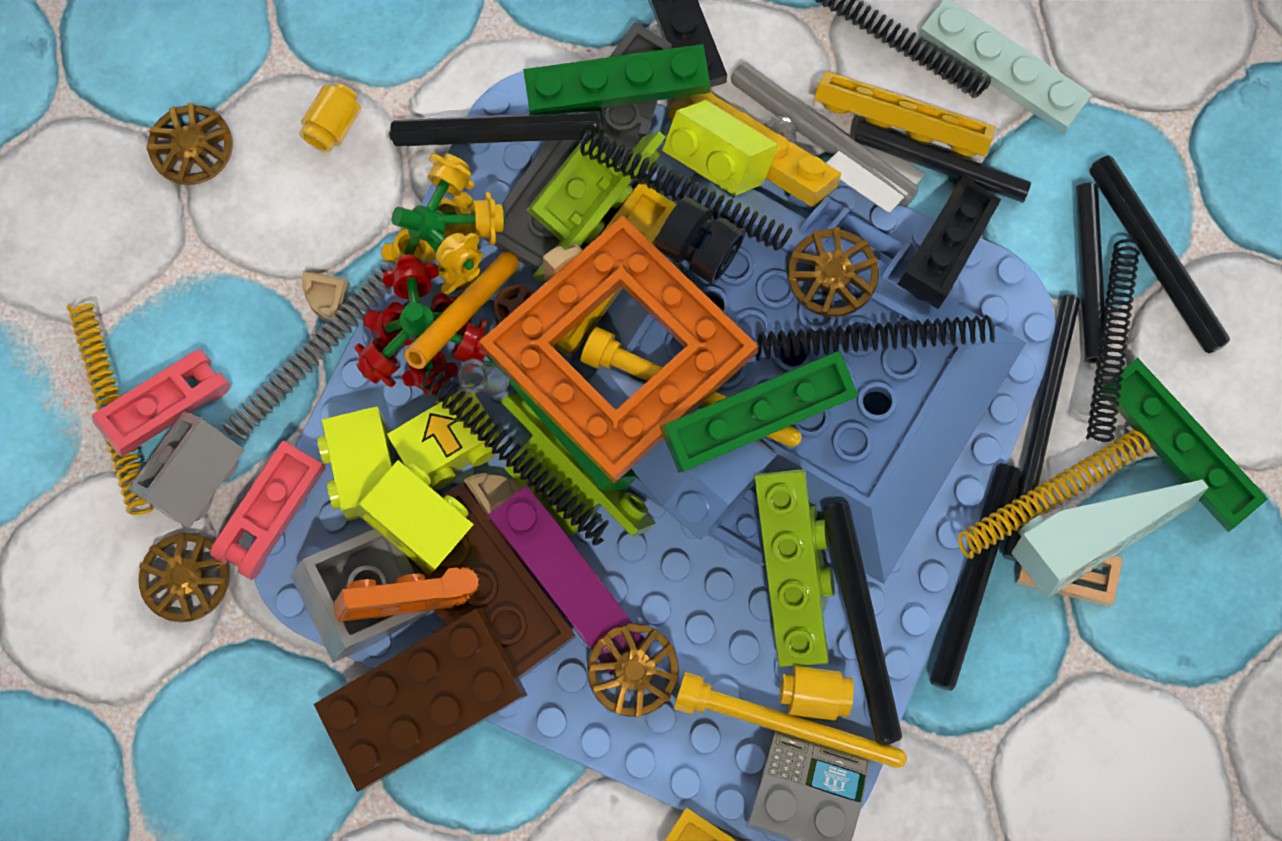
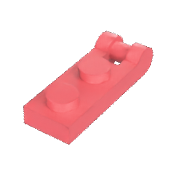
M196 350L93 413L92 420L102 435L122 457L175 424L183 411L192 413L204 404L215 402L222 398L231 388V384L222 373L216 374L210 367L211 360L203 350ZM196 378L200 384L191 388L185 380Z
M283 440L215 540L210 555L222 563L227 561L239 567L238 573L250 580L255 579L262 571L268 555L325 471V466ZM245 532L256 538L249 550L239 545V540Z

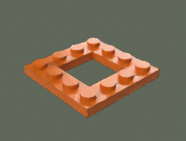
M623 215L479 341L481 349L614 484L664 439L659 426L696 410L758 353V345ZM622 286L684 349L615 410L553 346Z

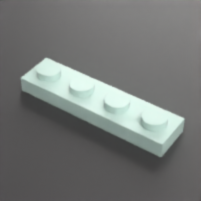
M943 0L920 29L919 37H923L926 42L931 41V45L934 47L938 46V50L941 52L946 50V55H953L954 61L957 62V60L961 59L960 65L964 67V65L968 64L969 71L976 69L975 75L979 76L983 73L984 81L991 78V86L1063 134H1065L1093 95L953 0Z

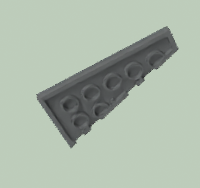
M634 22L609 57L672 49V44ZM658 101L579 112L599 111L602 113L605 119L604 135L600 138L597 147L599 148L603 138L608 137L609 142L604 150L606 154L610 144L616 141V149L610 158L614 161L618 148L624 145L625 151L617 164L620 166L627 151L633 149L642 137L649 134ZM582 139L547 141L502 203L506 221L504 222L503 232H496L494 246L504 252L512 253L518 261L535 272L543 264V255L555 248L560 240L526 210ZM635 180L631 181L629 184L632 188ZM624 202L616 209L611 207L601 220L605 223V226L598 236L601 235ZM583 242L580 248L584 250L589 244Z

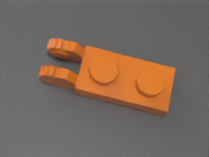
M458 567L448 568L441 578L425 580L424 574H409L397 578L393 584L377 585L376 580L373 579L354 581L347 584L346 589H342L334 601L335 617L339 622L433 611L434 609L451 608L454 605H464L472 594L478 590L477 587L480 585L478 581L480 579L477 578L478 574L474 573V569L470 570L469 567L458 569Z

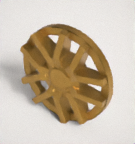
M188 103L187 106L178 108L174 106L169 108V112L163 115L154 127H150L149 130L150 135L146 149L149 158L160 175L176 184L195 185L214 178L225 168L232 154L233 139L225 120L217 112L203 106L194 105V103ZM197 114L208 117L199 123L197 122ZM189 115V125L181 127L179 117ZM173 121L174 129L164 128L168 123ZM218 124L220 126V130L205 135L215 125ZM158 137L169 139L171 143L157 144ZM224 140L222 153L212 147V145ZM157 154L168 155L163 165L160 164ZM207 154L218 160L211 168L203 161ZM178 160L182 161L178 174L170 172ZM194 163L204 171L198 175L188 176Z
M839 227L813 231L811 235L804 238L796 246L788 266V282L794 297L807 310L825 317L847 316L861 309L873 296L879 278L878 259L870 248L869 243L854 233L841 230ZM833 238L835 252L826 253L822 239ZM841 239L853 243L854 246L842 252ZM814 243L818 256L802 252ZM862 251L868 260L852 265L849 259ZM797 261L814 266V271H796ZM871 269L870 283L865 282L857 274ZM797 281L814 282L807 295H805ZM850 283L864 292L858 300L847 289ZM819 289L829 293L824 306L812 302ZM836 293L849 304L841 308H830Z
M181 532L161 540L156 545H151L150 551L145 556L143 562H140L138 582L142 599L155 614L173 622H191L210 614L221 603L229 585L228 563H222L217 559L201 561L204 548L206 547L211 550L214 544L212 541L202 535ZM186 542L196 543L191 558L185 557ZM177 543L174 558L163 552L165 548ZM157 555L168 562L164 571L151 567ZM215 567L220 568L221 577L204 578V570ZM148 573L161 578L148 589ZM218 586L217 592L208 602L202 587ZM167 588L170 591L169 594L157 605L152 598ZM196 594L202 607L195 612H191L187 597ZM178 599L183 614L172 613L166 610Z
M623 624L604 633L594 644L587 662L588 683L596 699L610 711L624 716L640 717L657 710L670 700V696L679 680L678 660L673 645L659 631L642 624ZM629 631L642 632L648 635L636 648ZM622 634L628 648L627 651L621 654L611 641L612 638ZM656 639L663 648L653 657L649 658L645 651ZM605 645L614 661L597 663V658ZM666 655L669 659L670 673L655 668ZM612 669L614 679L598 683L595 675L596 670ZM653 674L669 679L663 692L649 683ZM618 686L616 701L613 703L607 699L601 690ZM627 689L635 690L634 708H623ZM644 689L658 696L655 701L646 706H643Z

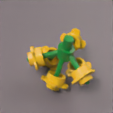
M431 154L428 159L433 163V167L427 178L437 188L426 207L418 205L413 210L403 207H396L391 218L392 224L407 229L400 230L393 243L383 245L381 256L386 262H392L394 265H396L397 259L400 256L408 254L414 255L426 264L433 263L436 258V261L439 263L437 265L439 276L444 281L441 291L444 294H450L456 288L458 290L468 288L479 276L480 268L478 265L483 257V253L477 247L479 238H488L489 244L495 245L496 232H503L506 215L503 214L502 204H495V200L491 198L490 192L485 193L484 200H472V197L467 192H462L464 188L471 190L475 185L470 180L472 173L469 171L470 167L466 162L451 154H445L444 157ZM448 193L455 197L447 199L444 195Z

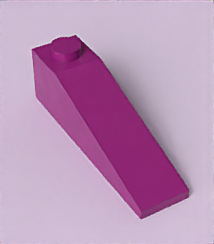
M527 485L488 514L490 522L590 651L597 640L610 629L623 624H633L561 527ZM629 631L637 648L644 640V637L640 632ZM622 634L611 639L620 654L628 650ZM604 645L597 658L600 663L613 662L614 658ZM606 669L610 676H612V669Z

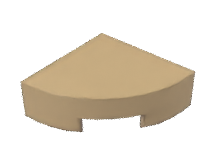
M574 243L570 244L566 251L561 246H557L543 255L544 279L546 281L551 279L576 257L582 249Z
M303 271L302 287L311 309L327 323H329L328 317H334L338 320L335 310L343 312L342 304H346L350 288L348 279Z
M480 473L464 479V484L487 517L489 513L522 489L517 481L500 475Z

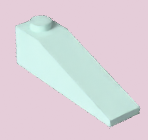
M1203 480L1061 510L1047 520L1042 515L1037 516L1019 530L1018 533L1021 538L1013 549L1012 554L1048 599L1192 508L1208 489V486Z

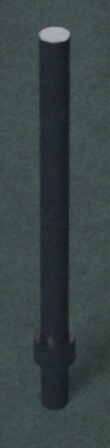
M1063 295L1017 490L1016 499L1018 500L1021 495H1026L1031 490L1034 491V488L1039 485L1080 304V299L1073 295ZM1030 502L1033 510L1037 513L1035 506ZM1023 507L1024 512L1030 518L1028 511ZM1016 512L1017 517H1018L1019 520L1023 523L1022 518H1021L1020 515ZM1008 516L1010 522L1015 527L1013 520ZM1012 530L1011 536L1006 538L1003 551L1005 559L1017 561L1012 551L1021 538L1018 533L1019 530Z

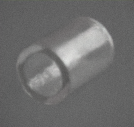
M470 359L464 362L458 374L461 387L469 393L500 395L507 389L510 377L495 362Z

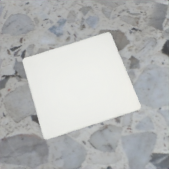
M862 145L916 185L925 176L921 170L906 160ZM840 151L826 163L842 173L841 181L886 212H891L904 198L903 195ZM879 173V174H880L881 176H883L886 180H888L892 185H894L898 190H900L903 194H905V195L908 194V192H906V191L903 190L901 187H899L898 185H896L895 183H893L891 180H889L888 178H886L884 175H882L881 173Z

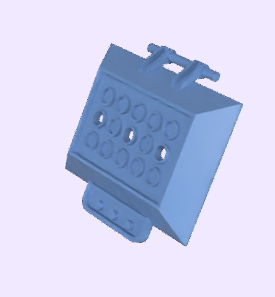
M697 172L691 178V184L684 197L689 196L694 183L699 182L700 186L693 199L697 201L702 188L707 186L708 191L701 203L705 205L711 191L716 190V196L710 205L711 211L714 209L719 196L724 194L725 199L719 208L717 217L723 212L727 201L731 198L733 199V204L727 213V220L732 215L736 204L741 202L742 205L736 216L735 225L740 220L744 209L748 206L750 207V212L745 219L743 229L749 223L753 213L758 211L759 214L753 224L751 234L757 228L764 215L767 216V220L762 227L760 237L767 230L771 220L775 219L776 222L771 230L768 242L776 233L778 226L782 223L784 224L777 246L784 238L788 228L792 227L793 231L789 239L777 251H774L772 245L765 247L764 241L758 243L756 237L748 238L746 232L738 253L726 272L715 284H710L689 271V262L687 260L676 263L668 258L707 297L718 298L724 305L723 312L756 344L758 334L761 331L765 333L767 339L768 333L772 330L777 339V334L780 330L784 331L787 338V333L790 329L797 335V331L801 328L806 335L807 330L812 328L816 335L819 327L826 334L829 326L835 332L839 325L843 327L844 331L848 325H851L855 331L858 324L863 326L865 330L868 323L875 328L879 322L884 328L886 323L890 322L894 328L897 321L902 323L904 327L907 320L914 325L917 319L922 324L926 319H929L933 324L936 318H938L943 324L946 317L953 322L956 317L963 321L966 316L972 320L977 315L948 298L937 309L927 302L915 298L910 292L897 285L919 248L912 245L909 241L903 244L850 214V208L837 203L828 196L811 207L790 194L788 201L811 213L806 219L754 189L733 196ZM839 227L841 230L849 231L866 240L870 247L893 259L889 265L878 259L879 278L876 290L866 305L850 315L842 317L817 315L803 307L790 289L788 282L790 257L796 246L816 230L820 231ZM708 234L704 236L697 249L702 251L710 238ZM833 238L822 239L825 252H835ZM841 239L842 252L854 246ZM814 243L802 252L818 256ZM861 251L849 260L852 265L868 259ZM797 261L796 271L813 272L814 266ZM871 269L857 274L865 282L870 283ZM797 281L805 295H807L814 282ZM851 283L847 287L856 300L864 294L863 291ZM624 288L597 325V327L615 334L614 340L622 343V349L661 367H664L684 349ZM819 289L812 302L824 306L829 293ZM836 293L830 308H841L849 304ZM987 320L985 325L986 341L984 344L980 341L977 321L975 328L976 342L974 345L970 340L968 323H966V343L964 345L961 344L957 323L956 344L954 346L951 344L948 324L945 346L941 345L938 324L936 332L937 345L935 347L931 343L929 327H927V346L925 348L922 346L918 327L917 347L915 349L912 347L909 327L906 349L902 348L899 328L896 350L892 348L889 330L888 349L886 351L882 347L880 331L878 333V350L876 352L873 350L870 331L867 352L863 350L860 331L857 353L853 351L850 334L849 351L847 354L843 351L840 335L839 351L843 356L858 397L791 425L798 429L802 436L801 442L795 447H788L766 436L759 439L777 455L763 473L805 469L810 506H817L818 520H825L823 510L828 504L845 501L850 505L865 573L885 584L1026 344L1025 341L996 325L995 341L992 343L990 341ZM821 335L820 353L818 356L814 354L812 339H810V354L799 366H788L781 361L780 357L776 358L773 343L771 346V357L767 359L762 343L761 358L758 360L755 356L752 357L715 392L729 397L826 356L823 350ZM831 335L828 355L834 352ZM583 347L572 367L588 382L597 369L580 361ZM875 391L885 394L890 401V410L882 415L869 413L863 405L865 395ZM638 477L631 483L629 488L662 507ZM754 483L721 525L708 535L754 563L766 566L756 484ZM829 538V549H826V550L829 551V552H831V553L833 554L832 546H831V542H830V538Z

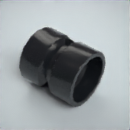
M685 196L666 219L656 239L655 247L676 263L687 260L689 262V271L710 284H715L726 272L738 253L746 231L724 217L716 220L711 219V209L691 197ZM708 234L710 238L702 251L697 249L704 236Z

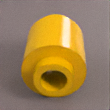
M335 83L334 86L323 85L301 120L303 126L299 132L301 138L312 147L326 153H330L334 146H340L362 110L357 102V94L349 87L340 83Z
M794 665L790 675L783 674L781 677L779 703L787 704L788 715L833 721L838 716L849 717L854 694L853 678L842 677L841 671Z

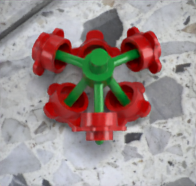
M408 254L400 256L395 267L391 271L383 273L382 280L384 285L388 287L393 286L394 293L402 299L409 300V304L404 307L400 302H391L388 304L387 309L379 312L370 310L363 317V324L366 328L370 329L374 340L366 347L360 343L354 346L359 355V362L356 366L362 373V376L372 383L377 384L382 380L387 386L392 388L396 384L392 375L401 367L393 354L402 345H411L462 294L460 293L457 297H448L444 293H438L432 298L430 309L420 304L419 298L428 294L431 289L430 279H434L439 275L436 264L423 263L419 258ZM470 319L450 339L451 342L455 343L451 355L452 358L464 362L462 372L468 373L473 361L481 364L487 355L481 349L479 343L486 336L485 328L487 321L484 319L481 320L478 327L473 325ZM439 351L421 369H416L409 365L410 370L404 372L402 380L404 385L408 387L416 386L421 389L422 379L428 371L431 373V376L428 378L425 386L431 383L441 371H444V377L432 390L434 392L447 378H455L459 370L455 363H447L445 355ZM422 390L425 395H428V390Z

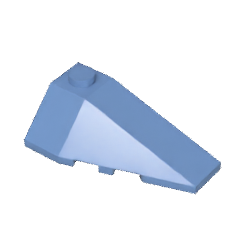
M601 366L588 381L615 410L647 382L613 366L610 369ZM663 439L631 469L661 506L695 537L701 540L721 525L753 486L755 474L763 473L777 455L758 439L687 471L678 473L665 439Z

